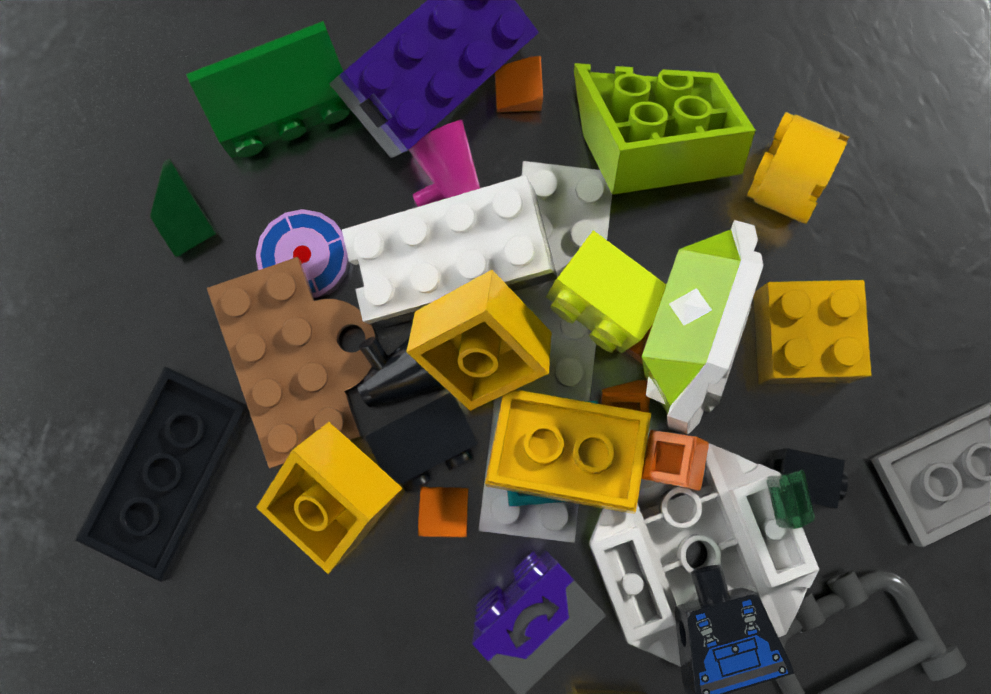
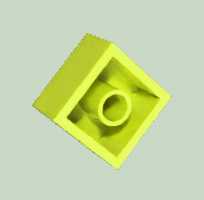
M593 230L557 277L545 297L553 302L550 308L559 317L571 324L577 320L592 331L589 337L599 347L610 353L615 349L623 353L640 342L653 325L667 284Z

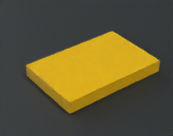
M513 390L502 397L485 485L486 487L635 514L651 413Z

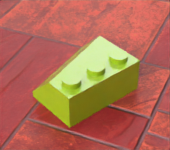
M574 63V78L582 133L612 195L743 174L756 130L718 73L663 69L658 74V77L633 74V67L615 66V73L613 74L590 72L591 64Z

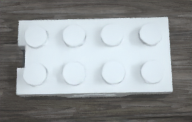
M527 175L342 229L349 262L358 266L363 287L355 289L362 320L380 329L413 320L415 311L490 270H493L512 291L557 279L536 192Z

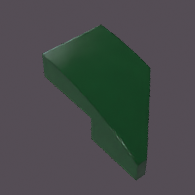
M169 158L162 165L150 219L176 258L212 237L217 231L194 198L193 191L172 159Z

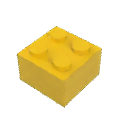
M490 270L415 311L407 353L471 411L549 374L552 332L493 270Z
M864 280L767 282L755 291L753 300L758 384L851 383L872 376Z
M328 422L291 451L256 508L329 574L363 541L402 490V487L334 425Z

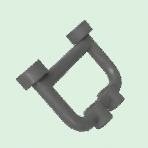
M850 570L830 579L827 584L832 593L816 601L811 592L805 593L787 634L779 637L785 649V645L791 637L820 626L827 618L842 610L860 605L869 598L868 596L876 592L887 591L897 600L918 640L817 694H863L921 663L931 681L951 677L967 666L956 644L944 645L914 590L903 578L892 572L877 571L858 578L854 570ZM795 674L775 679L783 694H805Z

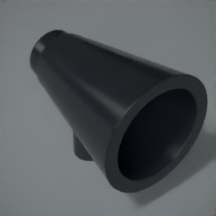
M370 337L360 344L359 349L373 367L363 380L357 384L358 392L368 407H373L376 404L382 405L442 386L407 353L409 338L390 355L386 354L375 337Z

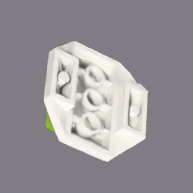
M710 443L700 491L641 479L636 513L631 514L603 508L589 541L591 551L625 641L680 667L675 607L698 599L691 576L693 570L710 565H721L728 591L743 587L756 592L778 637L787 634L800 608L807 588L811 587L819 571L780 472L761 464H756ZM700 540L706 546L707 559L702 566L691 568L686 560V550L691 543Z

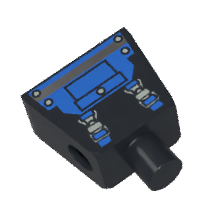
M710 565L693 570L691 576L698 599L675 607L684 691L687 694H728L794 674L791 662L757 593L743 587L728 591L721 565Z

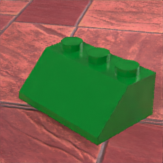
M323 21L186 74L219 143L231 158L236 156H253L259 153L264 148V145L279 139L285 141L296 139L302 136L307 128L323 122L326 124L339 122L345 119L351 111L329 84L343 72V69Z

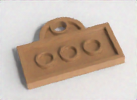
M298 257L207 288L269 468L284 464L295 447L328 422L334 425L349 440L362 436L347 391L356 387L373 367L361 350L353 353L346 352L339 342L342 330L352 325L362 328L366 339L370 337L377 339L374 327L363 322L358 308L337 299L315 301L303 265Z

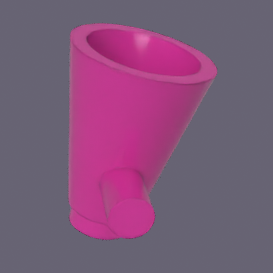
M463 120L451 122L427 133L408 150L433 182V184L413 193V198L418 207L480 189Z

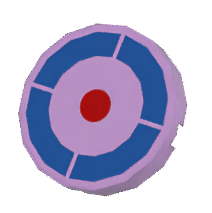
M305 209L286 212L271 221L259 237L256 250L258 270L298 257L303 265L314 300L325 295L328 296L336 291L348 274L350 262L343 233L335 221L321 212Z

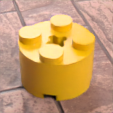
M785 112L773 137L774 140L758 166L747 197L754 199V202L807 224L818 204L816 203L817 199L826 188L838 164L849 136L799 115Z

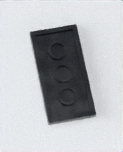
M164 367L75 541L160 582L166 581L250 414L247 404L173 369Z

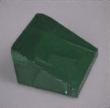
M798 470L767 477L766 481L774 516L779 527L796 529L814 521L815 514L804 471Z

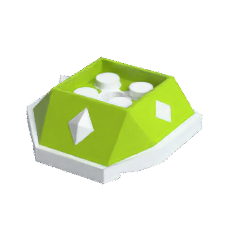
M734 220L730 230L678 250L642 354L644 374L648 381L646 396L662 404L668 414V430L688 435L700 423L703 412H711L720 403L763 268L761 253L754 251L758 241L754 225Z

